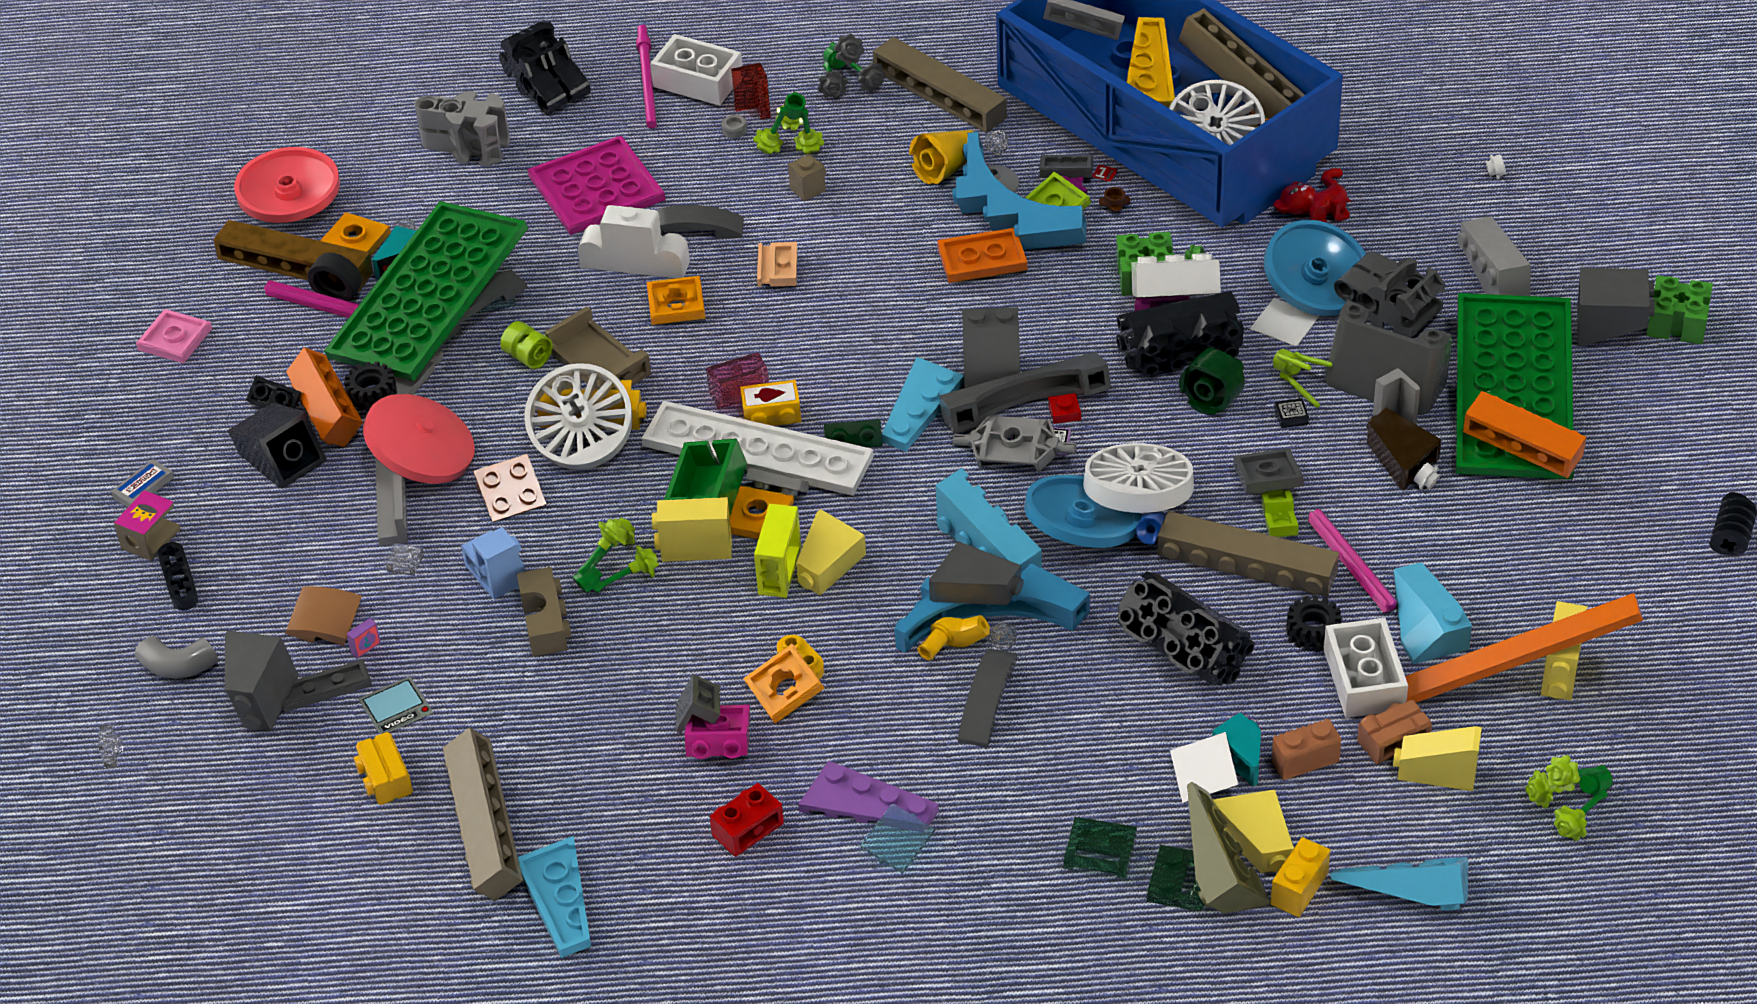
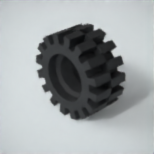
M370 361L365 362L366 366L363 367L361 364L356 365L357 370L351 368L349 374L345 375V390L354 407L357 406L359 411L366 408V412H369L372 405L381 398L397 394V386L392 369L388 368L384 363L380 366V362L376 361L374 365H371ZM370 385H376V386L371 387V388H365V387L370 386Z
M1313 595V600H1309L1308 596H1304L1302 602L1299 599L1295 600L1294 605H1290L1289 612H1287L1286 633L1289 635V640L1291 643L1296 641L1295 646L1298 648L1305 645L1304 650L1310 651V647H1315V652L1320 651L1321 646L1324 647L1325 626L1341 624V610L1336 608V603L1333 601L1328 604V598L1323 597L1322 601H1320L1316 595ZM1315 620L1322 622L1324 625L1313 627L1306 625L1304 622Z

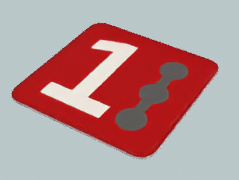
M1098 165L1092 177L1111 182L1118 169Z

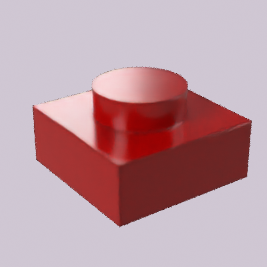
M1076 393L1048 397V406L1053 424L1081 420V410Z

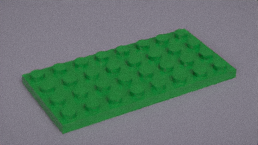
M439 201L325 348L324 353L327 358L354 366L361 364L362 367L366 366L365 362L369 361L371 365H374L375 361L380 362V366L384 363L388 368L392 369L395 377L414 381L529 229L526 221Z
M1458 293L1456 474L1573 480L1574 470L1568 478H1565L1463 432L1465 414L1481 391L1497 396L1501 400L1517 407H1522L1533 414L1573 430L1571 298Z

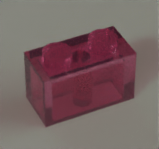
M759 352L706 367L708 391L717 409L741 403V386L769 383L768 369Z

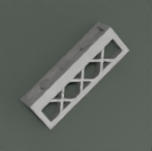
M375 457L377 535L379 546L408 543L406 478L388 469Z

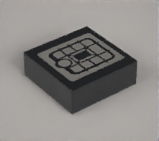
M1302 398L1275 402L1274 410L1281 428L1309 424V416Z

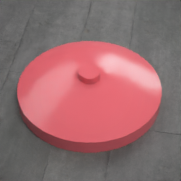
M304 147L279 148L255 157L240 170L234 183V191L240 208L255 219L272 223L294 222L319 213L335 199L340 188L339 173L334 161L320 151Z
M412 394L386 396L372 405L364 420L363 435L372 454L388 469L407 479L428 484L451 482L466 472L474 457L475 445L468 427L454 412L431 399Z

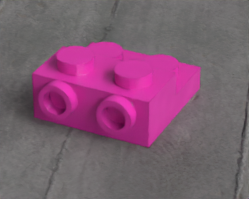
M720 705V716L715 724L692 714L685 729L686 757L705 759L710 756H725L733 759L742 755H748L750 705Z

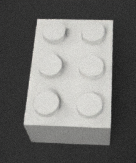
M676 34L670 38L650 63L653 87L716 105L722 104L743 76L740 73V70L743 69L741 52Z
M1209 253L1192 254L1193 259L1186 260L1184 255H1165V261H1157V257L1154 256L1138 257V262H1131L1133 296L1155 297L1221 293L1219 259L1212 258V254Z
M1386 618L1325 626L1324 653L1345 718L1382 713L1387 711L1394 703L1403 704L1407 702L1408 683Z

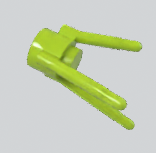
M1284 348L1280 349L1273 358V367L1281 371L1280 378L1288 381L1311 404L1319 408L1320 403L1292 377V374H1298L1301 368L1311 370V365L1305 362L1326 367H1332V362L1306 356L1297 351L1293 353Z

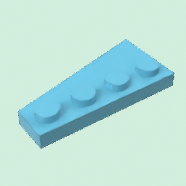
M916 357L882 432V442L907 452L940 413L939 395L959 390L964 384V375Z
M574 836L519 856L518 860L523 881L560 957L563 958L591 947Z

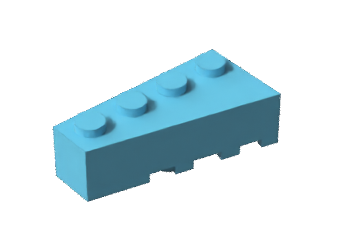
M962 468L936 485L937 526L943 533H948L957 542H962L1021 565L1022 572L1031 563L1042 568V549L1017 524L1010 525L1005 512L999 505L993 508L984 498L986 492L979 485L973 487L966 480L969 475Z

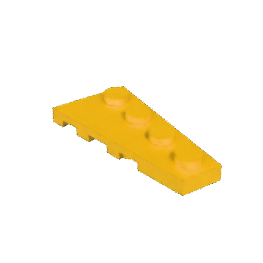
M1138 17L1126 83L1169 108L1175 99L1164 18Z

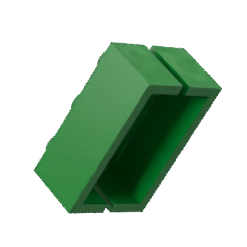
M738 439L713 440L712 446L721 465H718L708 441L684 442L664 500L728 497L730 515L748 464Z

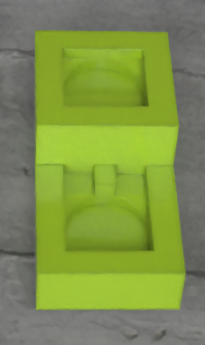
M1272 490L1260 494L1268 534L1275 537L1299 535V525L1294 513V500L1291 491Z

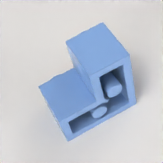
M503 527L495 531L491 530L461 545L465 566L493 599L519 587L516 573L525 571L523 562L519 558L521 546L514 535L510 536Z

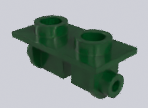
M880 419L824 424V434L827 439L866 448L883 446Z

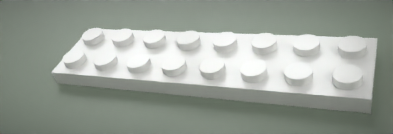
M667 401L662 402L642 437V446L678 455L681 453L684 442L708 441L718 464L720 462L712 446L713 440L737 438L748 463L746 471L748 468L801 479L808 481L809 486L854 496L873 459V449Z

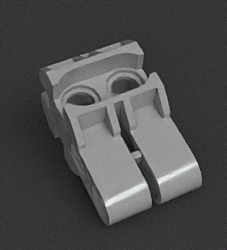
M474 91L464 92L455 96V98L430 95L419 97L414 105L422 146L428 150L451 152L458 163L468 164L471 156L482 157L479 162L480 166L489 167L501 162L504 153L501 152L500 147H508L511 142L504 101L498 94L489 93L486 101L475 100L477 92Z

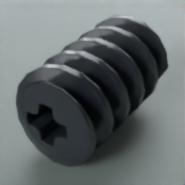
M1730 492L1722 498L1709 543L1713 551L1723 555H1738L1748 549L1757 517V506L1746 496Z

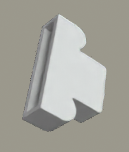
M608 205L600 225L588 226L578 246L580 268L682 278L685 276L690 262L688 244L685 238L675 233H668L662 236L659 213L656 210Z

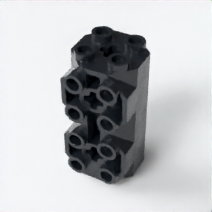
M1232 291L1117 315L1116 320L1120 330V335L1116 336L1119 351H1124L1127 369L1138 368L1148 377L1179 371L1186 366V359L1191 356L1196 359L1207 348L1223 351L1235 358L1239 354V348L1243 345L1244 327L1242 321L1237 320L1236 315L1240 313V308Z
M1146 571L1142 575L1145 578L1144 581H1135L1129 586L1118 606V624L1123 626L1124 632L1143 644L1152 645L1167 655L1171 663L1188 674L1199 676L1212 685L1222 686L1226 681L1232 684L1237 680L1244 659L1252 653L1255 647V642L1250 640V633L1157 573Z

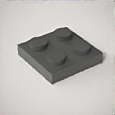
M1290 448L1233 456V466L1246 494H1262L1266 491L1291 490L1295 487L1304 486L1303 474Z

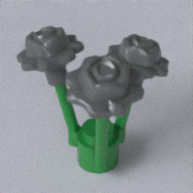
M851 33L846 37L840 36L838 44L831 42L830 46L823 53L825 61L823 68L826 70V76H820L818 91L823 92L825 98H838L840 93L846 92L848 79L843 77L842 72L834 73L831 70L832 68L840 69L845 64L860 73L858 81L861 83V88L864 91L873 92L884 81L885 73L880 63L876 65L874 62H871L867 67L863 68L856 64L859 62L860 55L864 53V48L861 47L863 44L862 40L855 38Z

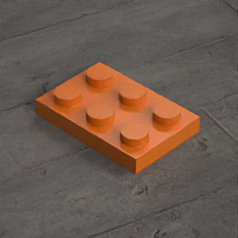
M1014 228L937 240V248L948 283L1028 270L1027 259L1019 237H1015Z

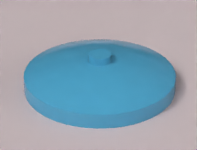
M1300 220L1283 226L1273 235L1265 250L1264 269L1267 279L1276 293L1293 307L1313 315L1336 316L1340 315V311L1346 301L1336 294L1333 286L1334 282L1366 253L1361 245L1344 230L1322 221Z
M1049 476L1034 482L1027 490L1024 502L1026 516L1039 530L1055 539L1083 547L1105 548L1124 544L1136 535V527L1141 519V513L1118 511L1096 503L1084 490V476Z

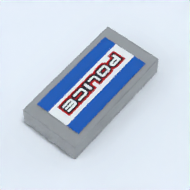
M152 459L111 491L112 497L128 508L143 491L154 494L174 478L173 472Z

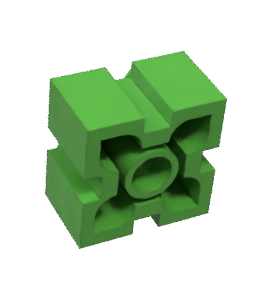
M1170 232L1149 233V238H1139L1138 234L1116 235V262L1118 274H1120L1122 296L1133 295L1131 262H1138V257L1154 256L1157 257V261H1165V255H1174Z
M1657 275L1653 300H1655L1654 316L1649 317L1646 336L1669 339L1670 335L1680 336V341L1703 345L1713 283L1690 280V284L1678 283L1679 278Z

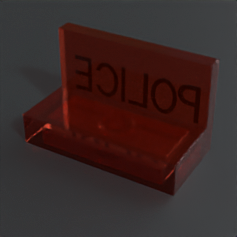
M761 62L731 69L735 111L738 112L756 107L761 120L771 118L768 78Z

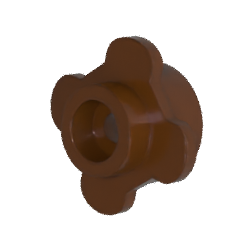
M1119 187L1106 189L1104 197L1099 199V205L1106 206L1112 212H1120L1125 204L1130 203V197L1125 195V191Z

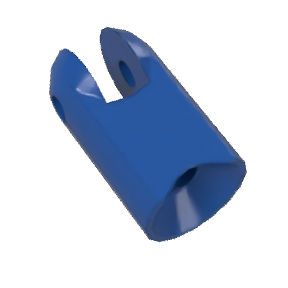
M1162 511L1144 513L1136 527L1138 539L1144 544H1155L1166 515Z

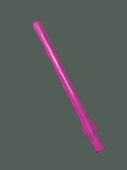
M639 25L637 27L638 38L636 39V48L640 53L646 125L648 128L653 129L657 126L649 53L651 50V39L648 37L647 27Z

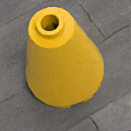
M974 131L923 133L915 136L910 144L909 156L913 154L915 163L911 165L918 178L926 184H939L966 164L967 160L964 157L963 146L967 144L968 133Z

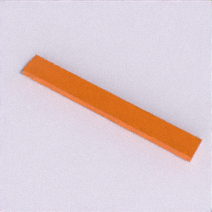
M1632 593L1405 676L1408 683L1407 701L1413 699L1417 703L1641 622L1643 617L1635 594Z

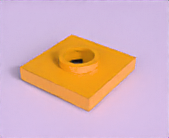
M345 212L320 241L370 252L371 256L390 235L391 229L389 225ZM356 231V235L359 236L349 237V232Z
M700 276L646 282L651 325L706 319ZM673 301H682L678 304H671V307H668V304Z
M740 486L730 514L732 535L759 539L769 503L793 506L794 496ZM756 505V509L765 511L760 514L749 513V508Z
M790 644L743 678L775 724L825 689L793 644ZM786 679L796 681L795 687L792 685L789 689L783 691L784 695H778L777 688L782 681Z

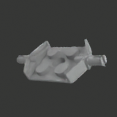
M987 416L974 431H971L970 435L955 433L953 436L954 446L960 445L973 448L979 468H982V461L1035 465L1036 472H1040L1056 454H1075L1077 448L1076 442H1061L1059 437L1055 435L1051 421L1047 419ZM1011 435H1019L1017 439L1007 440Z

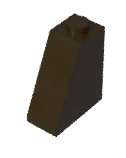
M1385 408L1378 415L1372 416L1368 421L1367 444L1402 490H1405L1414 482L1416 474L1426 463L1434 465L1439 460L1441 439L1392 410Z

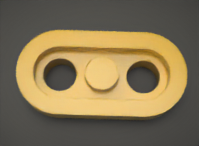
M798 635L782 637L777 643V654L790 644H793L805 662L811 663L808 666L820 680L824 675L822 657L802 637Z

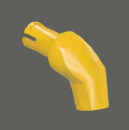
M981 615L965 619L943 617L931 625V634L918 646V653L922 658L930 661L935 658V655L944 645L968 647L988 636L990 626Z

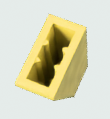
M820 509L815 515L796 562L798 583L805 589H810L818 595L823 594L866 556L865 535Z
M1473 726L1404 736L1402 749L1395 748L1393 766L1399 767L1398 780L1473 791L1482 727Z
M1275 790L1213 799L1227 822V827L1224 828V831L1228 832L1235 842L1240 844L1243 849L1241 853L1260 873L1278 872L1294 847Z

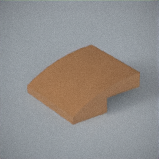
M302 587L285 634L311 643L314 642L315 637H319L344 646L347 633L350 631L362 596L334 588Z

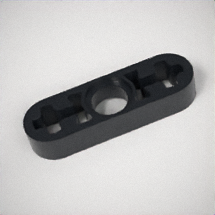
M169 542L162 545L158 550V558L172 604L178 610H189L196 606L199 598L184 548L177 542ZM175 555L177 562L171 563L169 556ZM176 573H185L184 577L180 579H171ZM185 589L187 596L181 597L179 590Z

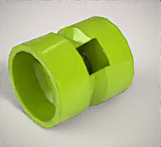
M515 321L510 324L504 331L500 343L501 349L505 353L518 359L531 369L542 367L550 358L553 348L551 339L539 331H535L523 321Z

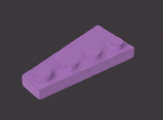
M831 761L827 762L798 804L799 812L810 814L811 810L824 812L826 817L838 818L839 815L854 817L856 822L866 824L869 821L883 822L885 827L925 833L939 812L938 803Z

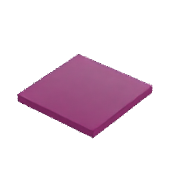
M622 135L527 169L529 178L570 235L581 232L590 225H600L608 205L643 209L666 200L664 191Z

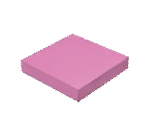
M164 309L136 342V346L139 351L185 363L212 330V325L210 321Z

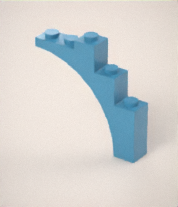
M968 133L967 144L963 146L964 157L967 160V165L963 166L964 176L956 177V188L952 189L954 204L959 205L962 214L983 211L984 220L990 223L992 231L1014 228L1015 237H1019L1023 250L1087 243V220L1082 206L1041 204L1023 198L1007 189L993 176L985 164L984 148L979 133Z
M1031 563L1023 572L1021 571V578L1024 580L1021 592L1017 596L1014 595L1008 605L941 603L930 600L929 579L931 577H928L921 585L922 600L915 604L913 610L905 618L897 622L894 628L895 643L898 650L906 653L919 641L931 634V625L943 617L961 619L978 615L983 617L1003 615L1031 617L1074 631L1090 613V593Z

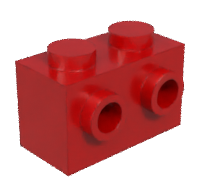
M759 783L743 790L736 798L726 805L718 807L709 816L712 836L735 857L784 824L782 803Z

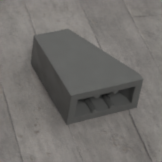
M958 541L929 579L930 600L941 603L1008 605L1014 595H1019L1024 584V580L1021 578V565Z

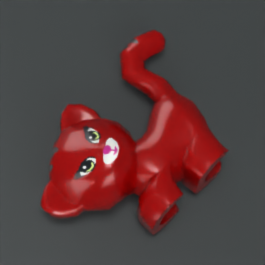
M1331 168L1322 173L1320 180L1328 188L1321 192H1316L1311 185L1297 181L1293 182L1282 191L1280 199L1273 203V207L1282 214L1303 215L1310 213V220L1326 223L1325 217L1328 214H1331L1336 221L1347 220L1350 217V212L1347 210L1346 204L1351 200L1347 196L1345 187L1333 179L1342 177V169Z

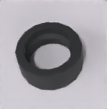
M324 253L319 256L309 269L307 275L308 282L314 292L346 301L352 300L362 284V277L358 268L349 259L336 253ZM325 271L336 275L343 281L345 286L332 281Z

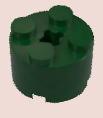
M1207 348L1180 375V391L1182 394L1185 392L1189 398L1187 403L1193 409L1202 414L1215 415L1217 412L1224 411L1243 391L1245 385L1244 365L1239 359L1233 358L1223 351Z

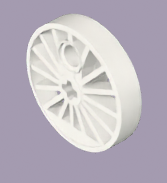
M1207 80L1193 84L1179 93L1169 107L1175 113L1179 110L1188 115L1180 116L1229 146L1255 129L1254 127H1248L1249 125H1261L1265 122L1264 111L1258 99L1243 86L1225 80ZM1211 93H1221L1218 106L1213 103ZM1226 94L1234 96L1223 110ZM1241 100L1246 103L1235 109ZM1251 111L1255 112L1254 115L1244 116Z
M576 363L551 371L535 385L526 403L524 419L531 442L547 460L563 468L583 470L604 464L622 449L632 428V408L625 387L615 375L596 365ZM582 375L590 376L584 395L581 393ZM598 378L605 380L604 385L591 398ZM613 387L619 391V393L601 401ZM564 389H573L570 395L561 396V392ZM546 394L560 407L540 402V399ZM622 401L625 402V409L606 410ZM536 409L555 414L552 416L534 417ZM581 413L582 417L577 419L575 415ZM625 418L623 426L605 421L606 419ZM553 425L537 434L534 432V426ZM599 428L610 430L616 433L607 436ZM590 431H592L601 440L595 443ZM583 432L590 443V446L584 448ZM558 434L546 448L539 443ZM577 437L578 452L570 455L575 439ZM567 438L561 456L554 455L553 452Z
M1145 443L1120 444L1104 448L1094 453L1087 460L1083 486L1086 494L1093 501L1107 508L1132 513L1164 511L1181 505L1191 497L1194 490L1193 467L1184 455L1164 446Z

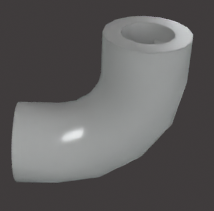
M151 636L140 642L135 650L136 659L146 669L157 676L172 679L192 677L218 662L216 652L204 638L198 639L183 649H170L158 637Z

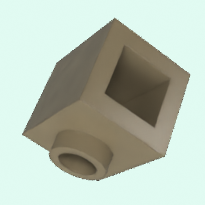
M811 154L788 164L790 189L803 201L826 191V169L823 163L817 161Z

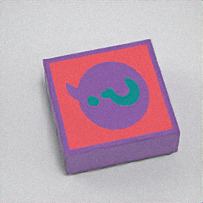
M371 618L347 633L351 654L357 659L381 643L377 623Z

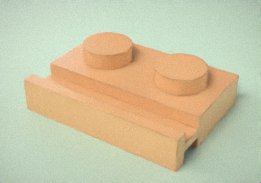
M797 242L770 243V246H763L762 243H758V287H762V284H770V287L797 286Z

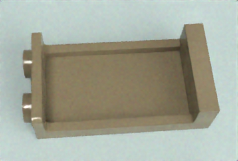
M589 307L581 309L545 331V336L552 340L553 348L551 355L563 365L576 363L596 365L608 370L620 381L632 380V386L651 375L649 354L643 349L636 353L630 351L594 322L592 311ZM582 375L581 379L588 384L590 376ZM598 378L594 389H600L606 381Z

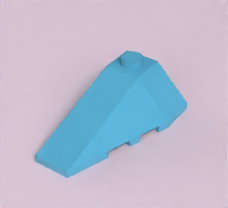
M1420 562L1394 569L1398 620L1401 631L1400 639L1412 664L1469 650L1472 624L1461 605L1426 566Z
M1468 857L1429 859L1419 863V867H1413L1412 863L1400 862L1387 865V869H1380L1379 865L1335 869L1331 872V880L1431 906L1440 905L1441 910L1460 909V904H1464L1468 900Z

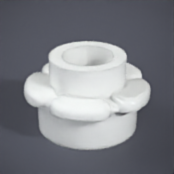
M1491 154L1490 160L1486 161V167L1490 177L1496 175V179L1499 180V176L1506 175L1505 165L1500 154L1496 156Z
M1426 463L1419 470L1413 480L1419 485V489L1424 487L1431 489L1440 478V475L1436 473L1439 469L1438 466L1433 467Z

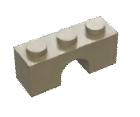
M551 567L516 573L524 614L538 612L525 615L532 656L568 650L566 638L572 636L569 620H562L563 616H567L564 598L558 599V595H563L560 578L553 577Z

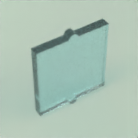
M892 803L860 844V847L878 858L880 864L886 863L903 874L934 834L935 829L917 819L915 813L909 814Z

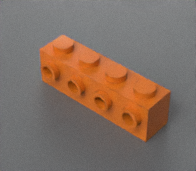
M304 347L286 373L292 382V387L302 392L300 402L306 408L310 421L319 432V438L326 444H336L345 447L351 438L354 437L363 421L327 356Z
M1480 392L1465 414L1464 433L1565 478L1570 476L1584 455L1586 436L1486 392Z

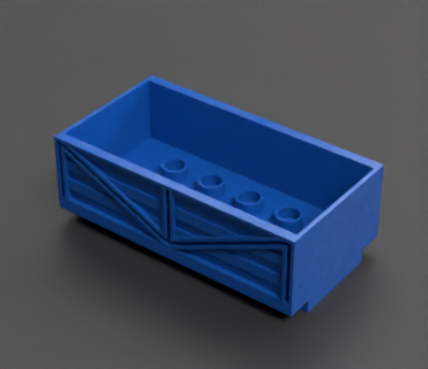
M1016 0L996 13L997 75L1000 88L1222 228L1233 220H1237L1245 225L1271 207L1276 200L1280 199L1282 191L1295 181L1304 184L1316 176L1317 162L1338 148L1343 74L1216 0H1073L1125 16L1118 40L1043 19L1047 0ZM1203 8L1305 95L1229 146L1180 116L1188 115L1179 110L1175 113L1126 83L1138 17L1164 18L1175 98L1184 89L1193 84L1207 80H1223L1178 41L1186 18ZM1211 93L1213 103L1218 106L1221 93ZM1226 94L1223 110L1234 96ZM1241 100L1235 109L1246 103Z

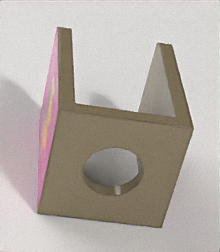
M143 491L114 522L121 549L152 561L158 554L159 548L168 543L180 531L179 524L164 519L166 514L174 507L173 501L151 492Z

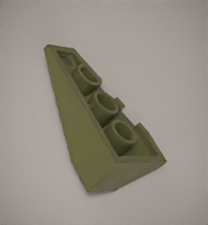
M1194 782L1187 784L1195 877L1201 889L1199 896L1202 902L1208 908L1213 907L1223 914L1263 907L1271 903L1253 867L1248 869L1241 860L1239 854L1243 852L1240 844L1235 842L1228 832L1224 831V828L1227 827V822L1209 792Z

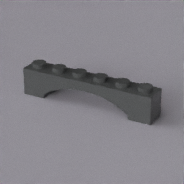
M1092 352L939 395L942 418L949 429L955 434L976 428L987 416H992L1007 408L1025 402L1072 393L1088 396L1111 389L1108 363L1097 352Z

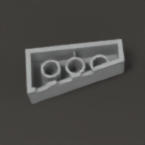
M1493 217L1461 222V232L1457 235L1459 247L1463 249L1485 293L1530 296L1531 264Z

